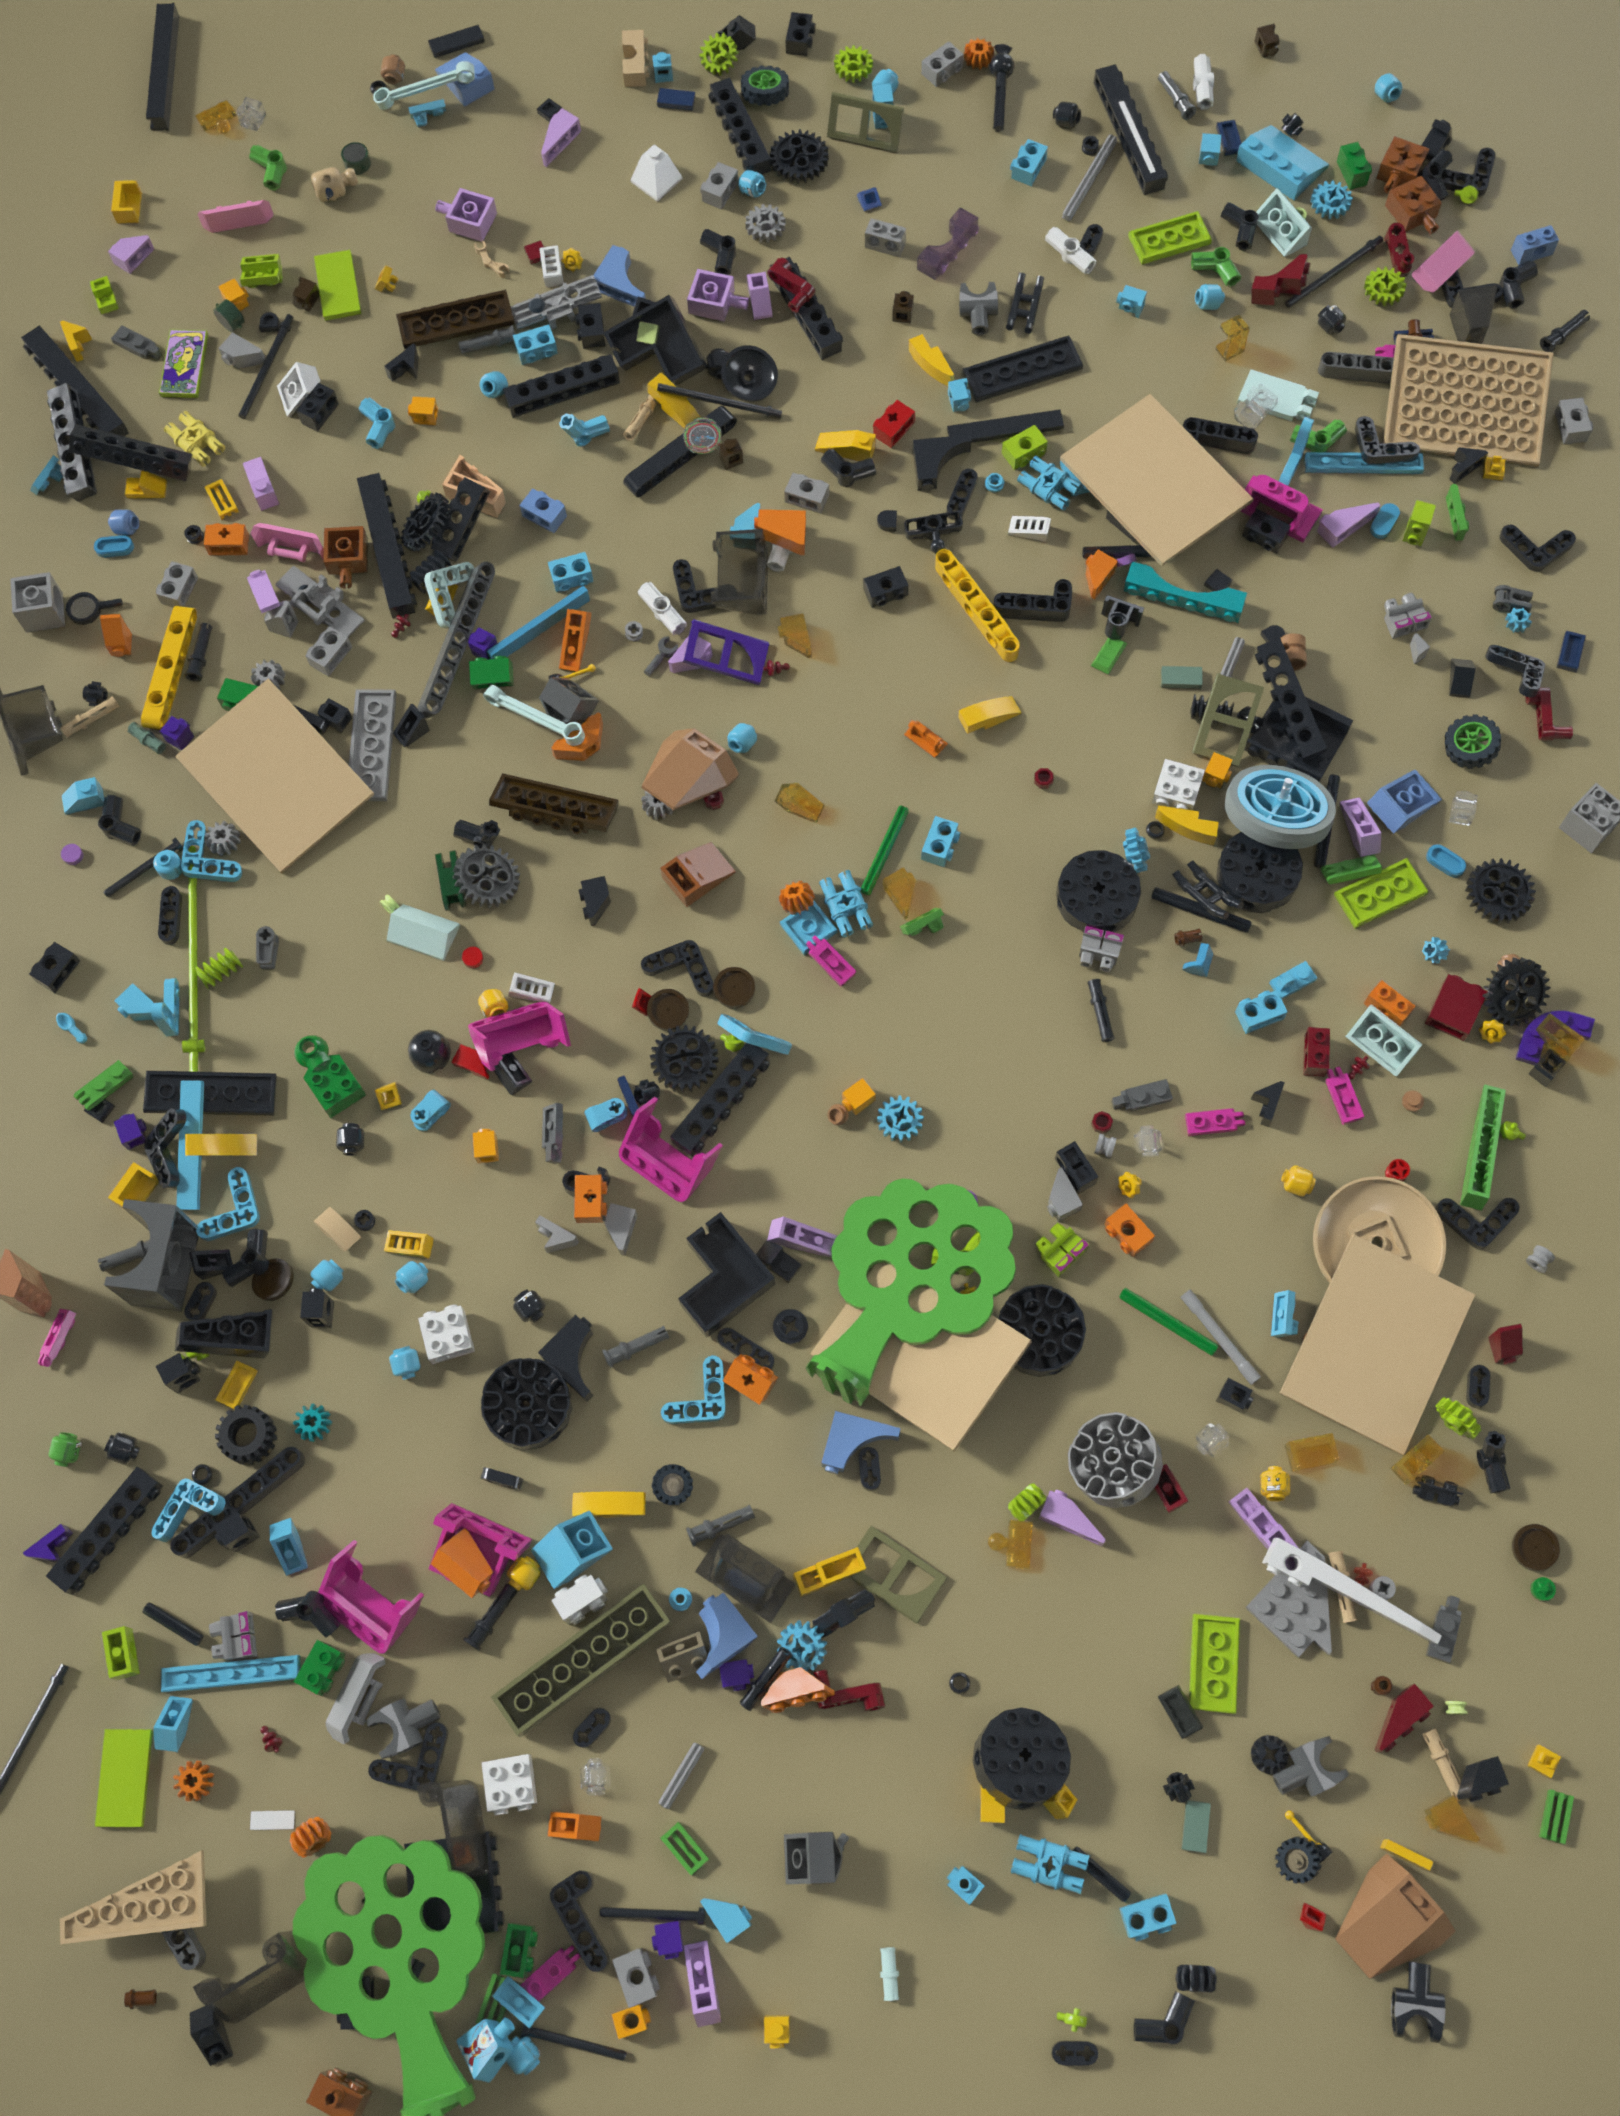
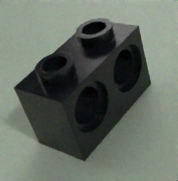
M791 12L785 39L786 54L807 56L809 48L812 49L813 37L811 36L815 34L816 23H813V14Z
M318 382L297 410L301 423L318 432L339 405L335 391Z
M1075 1141L1056 1152L1055 1160L1060 1168H1063L1077 1194L1082 1193L1097 1183L1098 1175Z
M181 1353L155 1366L165 1386L177 1394L201 1381L198 1375L201 1371L195 1361L192 1362L189 1356L185 1357Z

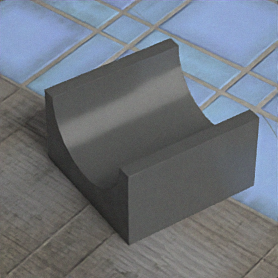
M124 1199L122 1208L149 1231L150 1244L144 1259L137 1267L120 1276H106L104 1286L131 1306L182 1312L192 1269L189 1252L196 1251L199 1238L196 1232L198 1225L177 1205Z

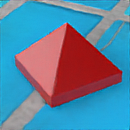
M638 988L632 1008L644 1016H648L647 1004L651 995Z
M1304 1902L1300 1921L1305 1928L1322 1932L1326 1913Z

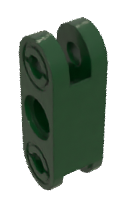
M456 850L449 851L451 867L445 868L442 853L435 854L445 911L450 910V904L460 902L462 908L466 907L465 894H459L461 887H455L457 880L453 879L455 873L453 869L458 858Z

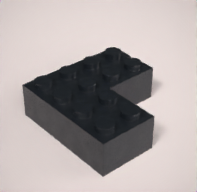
M670 295L665 296L603 332L610 348L614 350L613 354L619 366L626 371L656 354L667 378L677 386L708 368L675 299ZM640 322L659 325L656 344L653 343L651 345L636 341Z
M721 1212L705 1223L706 1229L709 1232L707 1235L701 1226L686 1238L689 1247L709 1270L710 1274L678 1298L681 1307L706 1338L776 1285L774 1276Z

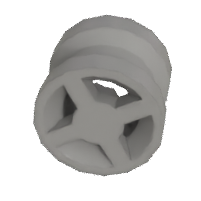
M1100 1133L1094 1154H1104L1107 1158L1111 1159L1117 1138H1107L1104 1134Z
M1537 1245L1533 1249L1534 1253L1527 1257L1526 1262L1534 1270L1545 1273L1548 1269L1547 1265L1554 1261L1555 1256L1547 1248Z
M1382 1576L1370 1583L1369 1590L1384 1600H1388L1395 1594L1396 1587L1392 1579Z

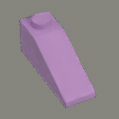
M563 108L557 114H554L550 120L541 152L545 167L581 132L579 118Z
M258 457L244 462L243 465L261 511L279 505L262 458Z
M1373 503L1335 510L1330 515L1326 514L1320 519L1317 532L1333 548L1375 518L1381 505Z
M256 570L250 573L247 580L261 613L279 607L280 603L266 571Z
M1360 797L1340 801V807L1352 843L1360 857L1380 853L1381 831Z
M780 1217L772 1220L767 1241L787 1248L832 1258V1245L837 1236L792 1219Z
M1050 1490L1038 1519L1102 1547L1105 1538L1076 1504L1067 1498L1068 1495L1060 1490H1055V1492Z
M708 1941L684 1945L692 2009L697 2027L720 2023V2008Z

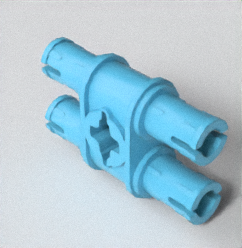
M1038 456L1033 457L1034 460H1031L1029 466L1041 473L1038 478H1034L1026 471H1022L1021 474L1023 476L1019 474L1017 481L1028 487L1033 495L1036 494L1044 499L1045 503H1053L1061 510H1066V507L1070 504V499L1058 492L1065 488L1077 496L1078 492L1082 490V484L1071 479L1069 473L1055 467V464H1048Z
M845 870L846 875H844V872L838 875L844 887V891L839 893L836 892L830 877L826 878V883L824 879L819 882L825 895L824 903L828 906L831 913V920L837 923L843 938L847 937V932L849 936L854 933L847 918L851 915H856L861 930H866V924L868 929L873 926V922L867 912L868 904L864 901L860 892L861 888L855 884L850 870Z
M1022 1834L1019 1835L1016 1850L1037 1855L1038 1862L1032 1864L1014 1858L1013 1868H1011L1012 1874L1031 1878L1034 1884L1036 1882L1053 1887L1054 1890L1063 1888L1081 1894L1084 1879L1065 1874L1062 1867L1067 1864L1086 1871L1090 1855L1069 1850L1067 1845L1062 1846L1046 1841L1045 1838L1039 1841ZM1052 1856V1864L1054 1866L1052 1867L1050 1872H1048L1049 1868L1047 1862Z

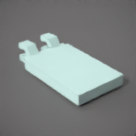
M1250 370L1237 404L1292 421L1293 417L1303 420L1304 417H1311L1313 408L1309 406L1315 407L1319 392L1311 389L1308 390L1303 385Z

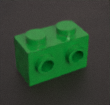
M1358 141L1342 145L1336 162L1349 190L1367 186L1370 174H1372V166L1365 157L1364 149L1361 148Z
M496 656L491 660L481 657L475 658V661H469L470 685L474 689H487L490 685L496 687L514 686L513 664L506 656Z
M316 1640L294 1683L316 1695L323 1696L324 1693L327 1694L333 1685L332 1678L334 1674L339 1672L345 1663L343 1658L346 1654L320 1640Z
M508 1923L499 1975L525 1978L528 1976V1972L532 1973L534 1957H531L532 1947H536L538 1932H535V1926Z

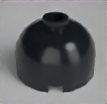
M424 1030L414 1035L410 1040L408 1054L410 1061L416 1069L425 1073H433L438 1069H443L450 1061L451 1048L449 1042L441 1033L434 1030Z

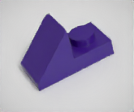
M60 1524L25 1550L23 1554L31 1559L58 1562L61 1557L54 1548L64 1545L68 1541V1537L73 1533L69 1527Z

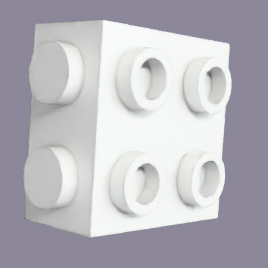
M1165 759L1152 803L1157 806L1193 810L1205 770Z
M450 1305L445 1307L444 1311L437 1313L436 1311H430L423 1314L424 1317L418 1318L428 1360L432 1364L475 1352L467 1318L462 1306Z
M583 1575L574 1581L576 1585L570 1589L565 1587L555 1593L556 1598L551 1601L563 1621L568 1625L580 1623L586 1618L584 1616L591 1610L596 1612L605 1606L604 1602L608 1600L605 1594L608 1590L599 1577L595 1579L592 1575L588 1577Z
M526 1754L482 1762L487 1811H494V1816L507 1814L509 1808L517 1807L518 1811L532 1809V1804H537L531 1755Z

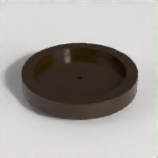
M729 967L722 970L716 976L713 990L716 999L722 1005L729 1008H739L752 1000L755 994V982L747 970L740 967Z
M662 989L654 993L649 999L647 1015L655 1027L668 1031L669 1028L675 1030L676 1026L681 1027L686 1022L689 1015V1004L685 996L679 991Z
M269 1259L267 1271L262 1275H253L252 1289L255 1295L264 1301H275L282 1298L289 1291L293 1283L294 1274L291 1266L282 1259Z
M1529 1524L1520 1528L1515 1533L1512 1540V1552L1517 1562L1524 1568L1532 1571H1542L1555 1564L1560 1554V1545L1556 1535L1549 1528L1540 1524Z

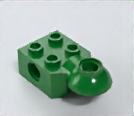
M308 1035L297 1042L294 1048V1056L301 1066L308 1068L303 1079L328 1116L332 1118L365 1097L366 1093L339 1054L328 1055L329 1047L327 1042L322 1037ZM315 1047L312 1052L306 1053L308 1048Z

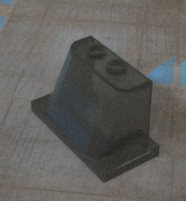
M44 685L3 695L0 688V720L21 776L29 774L27 760L63 741L60 730L63 726L60 717H55L56 707L54 701L49 700Z
M721 1533L719 1534L695 1571L696 1574L770 1624L796 1586L794 1582L786 1578L784 1571L729 1534H726V1536Z

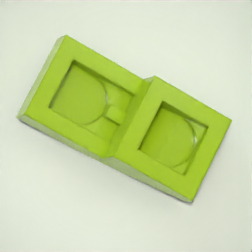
M108 276L90 281L91 289L101 315L119 309Z

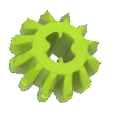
M1034 1483L1029 1484L1008 1504V1509L1020 1522L1025 1521L1046 1501V1496L1040 1487H1037Z

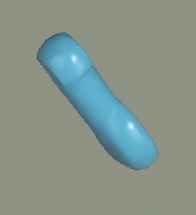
M57 1014L56 1021L62 1030L69 1031L76 1038V1041L81 1044L87 1041L86 1034L82 1033L75 1026V1020L69 1014Z

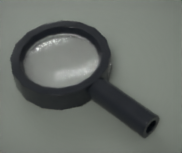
M80 592L68 600L66 612L74 623L87 625L99 617L101 609L123 606V601L121 598L99 602L93 594Z

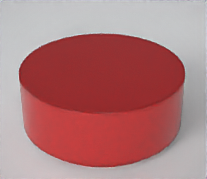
M472 946L463 951L462 960L468 968H477L483 963L484 957L479 948Z

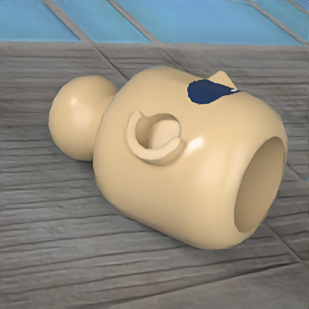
M329 167L316 171L311 175L314 191L321 202L336 201L337 198L345 196L346 186L354 187L358 184L357 176L352 168H348L345 172L340 173L336 167Z

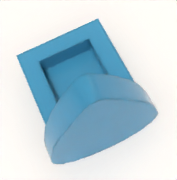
M1201 943L1196 961L1185 963L1182 970L1207 977L1213 957L1210 945Z

